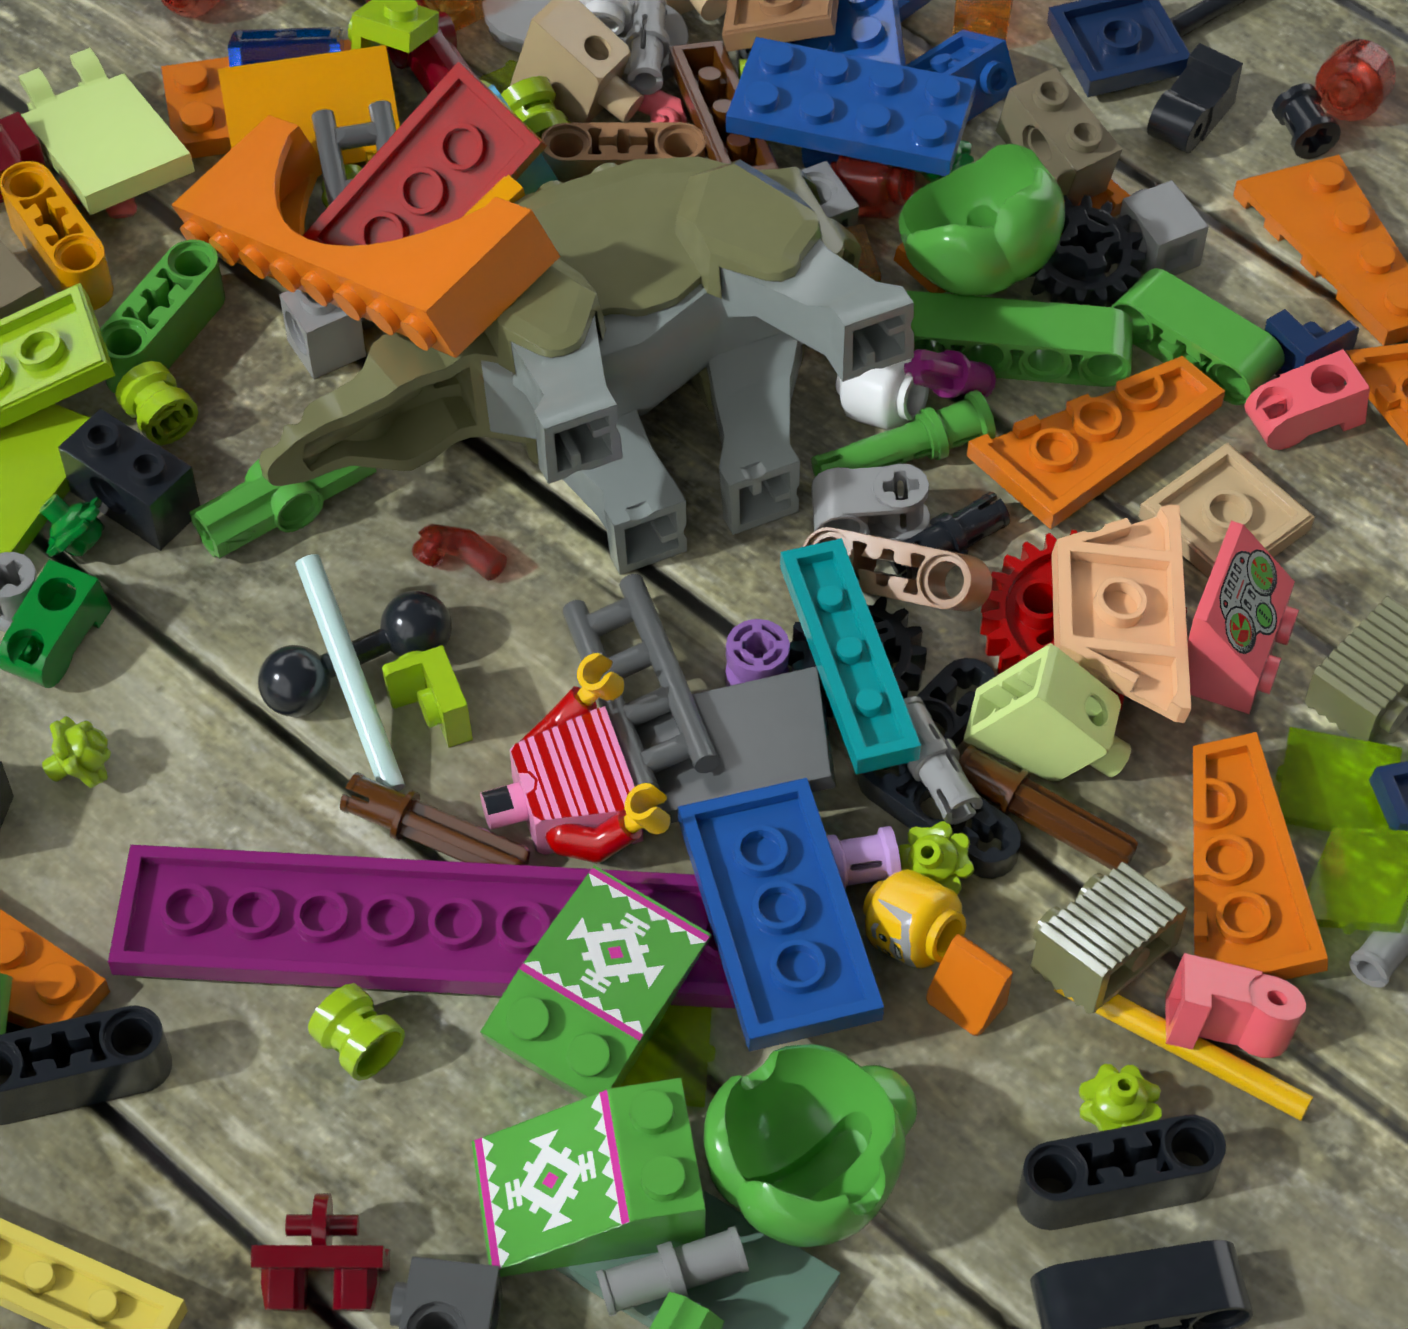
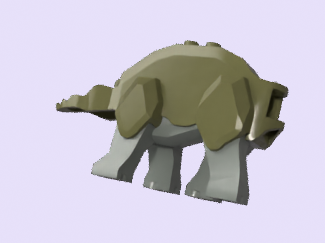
M703 157L635 159L620 165L605 163L595 168L591 174L564 183L556 180L546 182L536 192L527 194L515 202V204L529 208L534 212L561 257L457 358L434 348H430L428 351L422 350L408 337L397 332L392 336L388 334L382 335L372 344L363 368L354 379L309 403L304 409L301 421L298 424L285 425L280 442L274 447L266 448L261 452L259 463L262 476L274 486H284L307 482L331 471L348 466L412 471L433 460L453 444L464 439L488 437L520 442L523 444L531 462L539 464V468L548 484L563 479L598 516L607 529L610 558L618 573L622 575L687 551V538L684 534L686 526V500L650 446L639 416L647 414L690 380L708 410L715 415L722 445L719 476L723 519L731 533L734 535L799 512V498L796 491L800 479V460L790 445V404L798 373L803 362L805 345L808 349L812 348L825 355L842 382L859 377L871 369H882L914 357V332L911 329V322L914 318V302L903 286L876 282L857 269L862 252L858 241L843 225L826 216L820 206L821 201L816 185L810 176L796 166L782 169L758 170L742 160L726 164Z

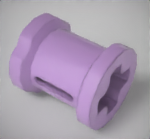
M891 826L879 827L876 835L839 840L834 834L827 835L844 889L850 885L886 880L893 873L901 871L899 849Z

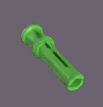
M974 390L965 394L964 401L936 411L929 406L919 410V414L915 415L914 421L903 426L856 441L834 451L831 450L811 457L813 473L816 477L819 473L832 468L884 467L899 463L903 464L927 456L929 459L935 458L940 460L948 457L950 449L967 444L972 439L988 434L991 439L995 438L994 418L985 397L980 391Z

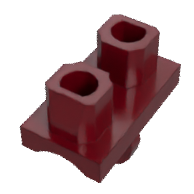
M331 1193L315 1194L312 1214L286 1215V1236H311L312 1245H251V1268L261 1271L264 1308L269 1311H307L308 1271H334L333 1310L374 1311L380 1286V1271H390V1249H385L383 1245H332L333 1236L359 1235V1214H333Z

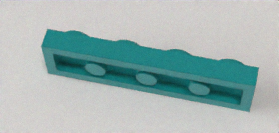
M842 538L782 551L780 554V569L856 775L919 760L921 743Z

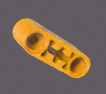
M25 161L7 168L0 177V189L11 228L55 291L59 293L81 283L89 295L93 310L106 305L112 298L114 288L104 246L46 166L38 162Z

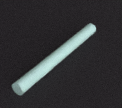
M318 554L302 557L295 565L375 780L378 783L400 791L405 787L403 777L321 558Z

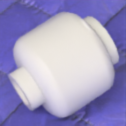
M912 358L882 369H871L859 377L844 382L841 381L837 374L836 391L840 395L841 406L846 416L857 422L885 430H892L913 421L915 415L919 414V410L925 408L929 388L915 385L913 377L905 375L904 363L911 362Z

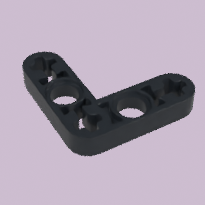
M961 658L949 663L917 695L924 702L932 720L944 728L946 732L943 736L944 739H951L956 748L963 742L975 697V692L973 691L965 693L957 701L955 712L951 706L956 698L957 686L962 689H967L972 684L979 687L996 677L994 670L987 663L974 658ZM907 763L899 765L898 777L895 774L888 773L883 778L876 776V770L858 774V784L861 792L870 801L909 829L913 827L929 828L944 821V819H933L921 810L920 805L922 802L931 798L932 795L922 780L916 781L907 767ZM981 797L983 805L981 809H974L976 814L971 817L973 819L971 829L965 825L966 821L953 824L951 827L953 835L955 833H963L969 838L968 857L974 866L973 874L980 878L994 879L1003 877L1013 870L1018 860L1021 834L1017 824L1010 817ZM994 838L1002 841L1001 850L991 847L986 852L978 849L979 840L984 843H989Z

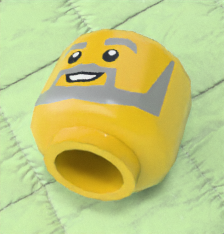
M905 869L893 873L886 880L877 882L869 890L865 898L863 912L866 916L865 932L868 940L878 950L908 966L923 969L937 962L941 963L951 940L957 934L960 936L965 935L966 919L962 914V904L957 893L919 872Z

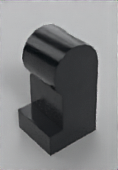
M1198 43L1189 55L1186 69L1172 87L1166 90L1158 99L1149 118L1147 134L1156 139L1163 140L1185 153H1191L1200 141L1205 140L1235 103L1243 63Z

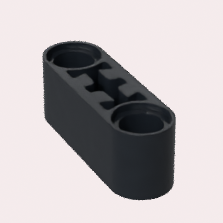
M132 1005L0 1035V1075H10L9 1079L0 1085V1125L12 1124L141 1094L159 1087L165 1082L171 1072L172 1056L158 1016L146 1007ZM135 1044H149L145 1051L137 1055H123L126 1049ZM104 1054L105 1060L99 1061L97 1056ZM68 1063L71 1064L70 1066L63 1068V1065H66ZM35 1070L36 1075L30 1077L28 1072Z
M1182 1115L1044 1142L1035 1146L1025 1158L1017 1193V1205L1021 1215L1033 1226L1044 1230H1058L1198 1202L1208 1196L1214 1187L1225 1156L1226 1141L1222 1131L1211 1120L1199 1115ZM1174 1153H1192L1199 1157L1204 1165L1197 1167L1185 1165L1174 1156ZM1044 1178L1056 1179L1063 1183L1068 1191L1060 1194L1049 1193L1041 1189L1036 1181Z
M1208 1240L1065 1262L1044 1268L1030 1279L1041 1329H1236L1249 1322L1253 1317L1251 1303L1235 1246L1232 1242L1226 1240Z

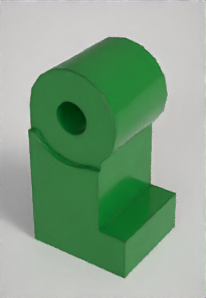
M49 559L14 614L13 622L1 641L0 669L45 688H52L58 684L67 672L74 652L91 626L100 628L112 610L99 579Z

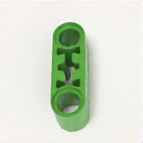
M193 239L179 242L171 247L100 328L115 376L105 380L112 392L116 393L117 385L122 377L133 367L149 361L161 362L169 369L223 306L225 291L218 255L215 248L209 243Z
M1154 268L1147 271L1111 307L1122 310L1132 319L1133 344L1163 363L1180 356L1185 357L1225 390L1223 400L1233 405H1244L1251 393L1267 383L1284 364L1283 349L1271 334L1162 269Z

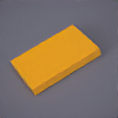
M386 45L218 69L231 149L268 115L299 125L319 155L311 117L314 112L324 109L332 110L335 114L337 127L371 122L369 105L381 100L391 103L396 130L400 127ZM376 145L342 150L344 165H366L365 153L368 150L376 151Z

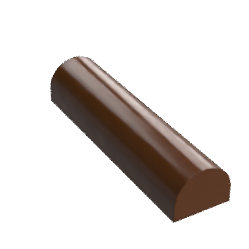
M723 41L669 47V66L694 125L702 131L708 158L726 164L742 160L758 170L779 169L767 140L726 132V114L740 79L726 52Z

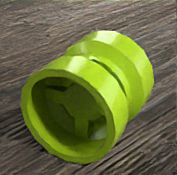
M545 76L526 78L511 85L501 93L511 110L540 139L549 127L559 123H568L565 114L555 108L553 102L556 94L550 80Z
M149 361L133 367L122 377L117 385L115 393L117 402L131 418H137L139 430L146 438L157 445L171 444L179 440L191 430L197 420L199 413L197 404L187 392L177 388L175 377L161 362Z
M355 983L346 984L327 996L314 1011L307 1027L309 1034L323 1048L327 1050L335 1049L339 1052L340 1065L353 1079L358 1081L366 1080L386 1067L397 1055L405 1039L404 1029L391 1016L387 1014L377 1015V1012L374 1010L373 999Z

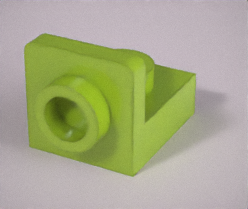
M443 645L426 651H412L402 655L395 661L383 665L382 671L387 697L392 708L396 709L419 701L428 727L440 725L448 748L473 740L468 705Z

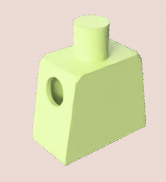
M1051 643L976 689L963 741L1017 767L1026 769L1030 773L1048 781H1060L1087 765L1108 777H1114L1125 767L1131 754L1130 744L1114 735L1121 708L1118 695Z

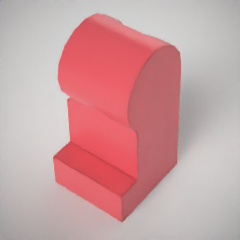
M1343 349L1283 373L1279 378L1261 385L1247 398L1244 408L1267 446L1273 450H1283L1300 443L1309 435L1338 424L1343 432L1365 424L1370 387Z
M1184 953L1165 995L1166 1044L1193 1049L1198 1037L1238 1045L1247 1053L1260 1058L1281 1056L1287 1050L1305 1013L1306 1002L1298 988L1286 980L1262 974V971Z

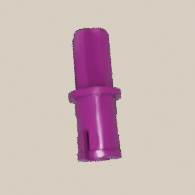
M918 349L914 351V357L911 362L904 363L905 375L913 377L915 385L931 388L935 394L943 398L965 396L966 393L974 390L980 391L987 398L995 388L996 376L992 367L984 362L970 361L958 351L946 350L937 353Z

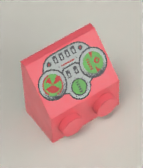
M1232 520L1192 622L1188 639L1190 694L1250 714L1257 692L1261 691L1270 694L1282 658L1271 654L1276 642L1288 645L1299 609L1288 606L1295 581L1244 524Z

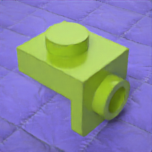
M371 0L352 13L348 25V38L351 41V50L386 45V48L389 46L410 53L438 33L439 12L419 6L415 0Z

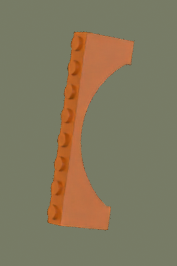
M268 115L171 204L184 222L180 227V231L186 240H202L209 243L215 248L217 255L227 264L234 266L236 263L246 266L260 279L269 276L276 279L290 292L294 293L296 290H301L308 293L322 306H327L329 303L340 307L348 316L356 321L363 317L374 322L388 335L392 336L397 332L408 337L422 350L428 351L430 348H434L454 358H457L561 257L531 209L498 197H494L485 207L455 221L393 241L370 245L340 246L309 240L303 237L305 216L317 178L322 174L320 158L299 125Z

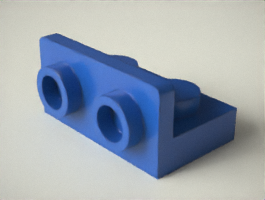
M967 30L959 31L906 64L908 67L976 80L975 97L967 122L1007 97L1009 89L1017 85L1006 40Z

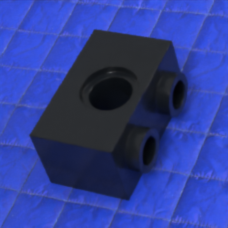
M99 409L58 447L70 492L85 502H90L98 497L102 501L100 512L160 551L192 521L190 511L200 506L192 466L102 409Z

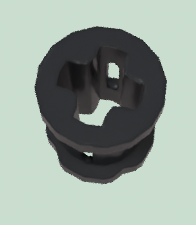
M1307 83L1294 85L1286 92L1280 94L1272 107V113L1281 125L1287 127L1292 136L1291 146L1294 153L1303 159H1311L1327 153L1336 145L1341 135L1337 121L1332 117H1327L1321 107L1322 98L1319 92L1315 89L1314 85Z

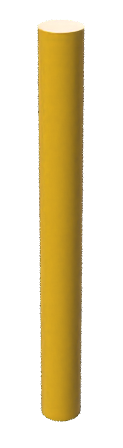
M1054 989L1055 992L1065 997L1062 989ZM1116 994L1095 1012L1299 1121H1302L1314 1098V1096L1203 1038L1198 1037L1193 1049L1166 1044V1019L1119 994Z

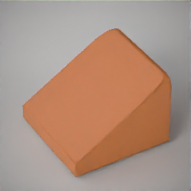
M957 934L951 940L928 988L926 1001L971 1035L979 1036L1007 1005L1013 975L1012 969L965 936Z

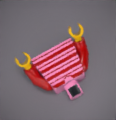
M600 653L586 656L577 669V679L582 688L573 686L557 705L520 742L514 744L510 749L513 784L480 792L484 815L490 830L526 821L537 852L544 855L556 853L560 856L592 863H601L628 845L642 842L643 828L652 834L664 833L669 828L670 815L661 808L656 807L667 800V795L649 783L634 786L606 707L597 708L596 700L598 698L607 701L614 700L620 697L624 691L623 678L614 672L607 673L601 680L602 675L611 669L612 660Z

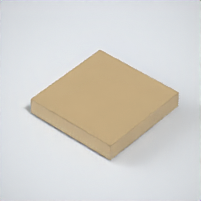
M1228 443L1221 446L1144 501L1140 506L1138 516L1144 521L1156 517L1160 507L1170 504L1180 505L1182 555L1208 578L1231 520L1244 524L1271 556L1275 557L1309 532L1315 519L1314 515Z

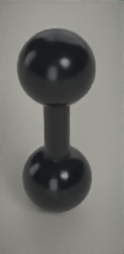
M408 591L396 596L383 611L380 629L352 641L360 665L389 652H392L397 657H401L412 651H426L441 645L445 648L452 631L451 616L444 603L428 592ZM288 645L273 651L264 660L258 674V689L263 701L276 713L287 717H301L314 712L323 704L330 690L331 678L337 675L328 652L319 655L305 646Z

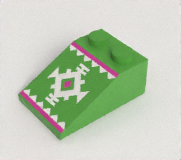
M594 865L521 965L480 1033L488 1044L580 1099L610 1088L621 1087L712 935Z
M681 1078L610 1088L471 1141L489 1265L499 1266L500 1277L658 1252L657 1245L671 1241L674 1248L705 1238L706 1209Z

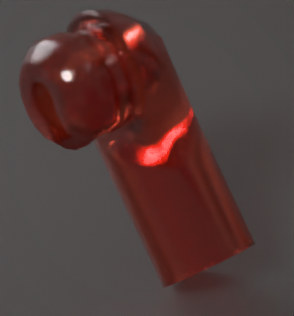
M431 523L418 531L420 538L412 546V555L428 567L435 568L440 566L447 553L460 558L487 581L496 579L503 572L507 564V557L475 531L468 528Z

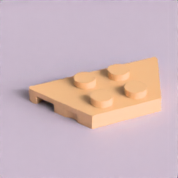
M1170 504L1160 507L1156 517L1131 524L1128 518L1105 524L1101 530L1096 532L1082 531L1057 539L1052 551L1054 646L1058 647L1105 686L1174 722L1185 723L1191 711L1180 505Z

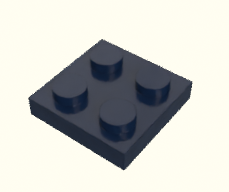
M1078 0L1049 7L1047 25L1088 98L1177 77L1187 67L1190 52L1159 0Z

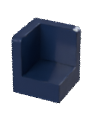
M1286 309L1268 318L1264 329L1278 341L1284 352V364L1275 373L1278 378L1283 373L1340 350H1354L1359 333V327L1351 320L1326 333L1316 322L1310 321L1302 325Z

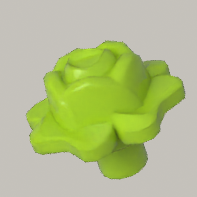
M67 716L63 717L60 721L57 720L50 724L53 737L51 748L54 753L42 762L45 774L55 782H59L67 775L74 776L90 788L105 782L108 779L104 763L110 758L111 751L107 748L108 739L103 731L94 728L93 724L89 721H82L76 724Z
M941 821L929 828H911L908 832L910 844H901L898 847L901 871L910 869L919 872L952 889L957 894L962 888L959 878H968L974 872V866L968 857L970 845L968 836L963 833H955L953 835L951 825L945 821Z
M1103 1064L1100 1066L1095 1078L1081 1083L1079 1087V1096L1085 1101L1079 1110L1080 1117L1084 1121L1094 1124L1099 1132L1157 1121L1162 1117V1109L1155 1104L1159 1100L1161 1093L1159 1086L1145 1080L1135 1065H1126L1119 1072L1112 1064Z

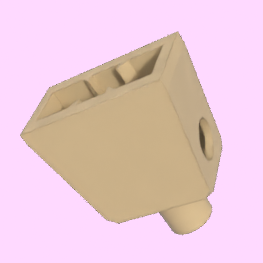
M551 0L531 19L510 86L529 77H547L556 94L553 102L555 108L562 111L566 119L572 123H589L604 108L622 122H628L644 100L643 94L622 80L631 54L628 45L579 0Z

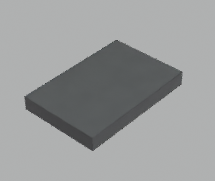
M817 667L692 694L720 763L711 772L699 773L695 770L691 758L654 774L660 791L667 795V800L656 807L661 808L670 815V824L678 822V806L802 778L808 779L812 793L836 788L824 687ZM671 711L636 727L644 750L680 734Z

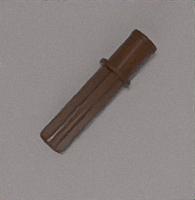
M969 745L961 755L958 762L979 796L999 806V810L1007 816L1010 813L1110 870H1113V868L1117 869L1121 862L1127 865L1131 862L1138 845L1134 837L1030 780V771L1023 769L1018 773L977 750V747Z
M357 772L350 778L345 788L369 798V801L355 795L350 797L342 794L340 801V810L342 812L351 813L390 830V837L396 841L406 837L461 862L509 865L529 864L530 851L526 846L420 801V794L416 791L411 790L404 794Z

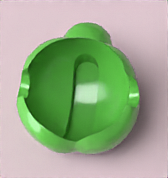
M1016 144L997 145L976 162L961 166L943 178L917 190L902 208L898 219L899 232L907 259L931 283L947 292L961 296L990 295L1005 290L1014 283L1028 278L1042 268L1054 254L1065 222L1064 196L1055 178L1044 167L1033 150Z
M814 1044L791 1045L777 1049L769 1055L762 1066L745 1077L741 1075L731 1076L719 1088L711 1100L704 1122V1151L711 1180L717 1191L730 1204L741 1211L749 1224L760 1233L778 1242L796 1247H817L846 1239L860 1232L874 1219L889 1198L899 1179L905 1160V1136L910 1132L917 1116L915 1094L907 1081L892 1069L880 1065L861 1067L836 1049Z

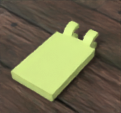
M91 48L70 55L71 63L79 73L82 82L78 83V87L58 95H54L47 78L39 68L18 76L21 86L31 101L27 103L29 111L21 114L39 140L42 153L90 215L195 172L190 152L127 76L123 73L108 79L100 61Z

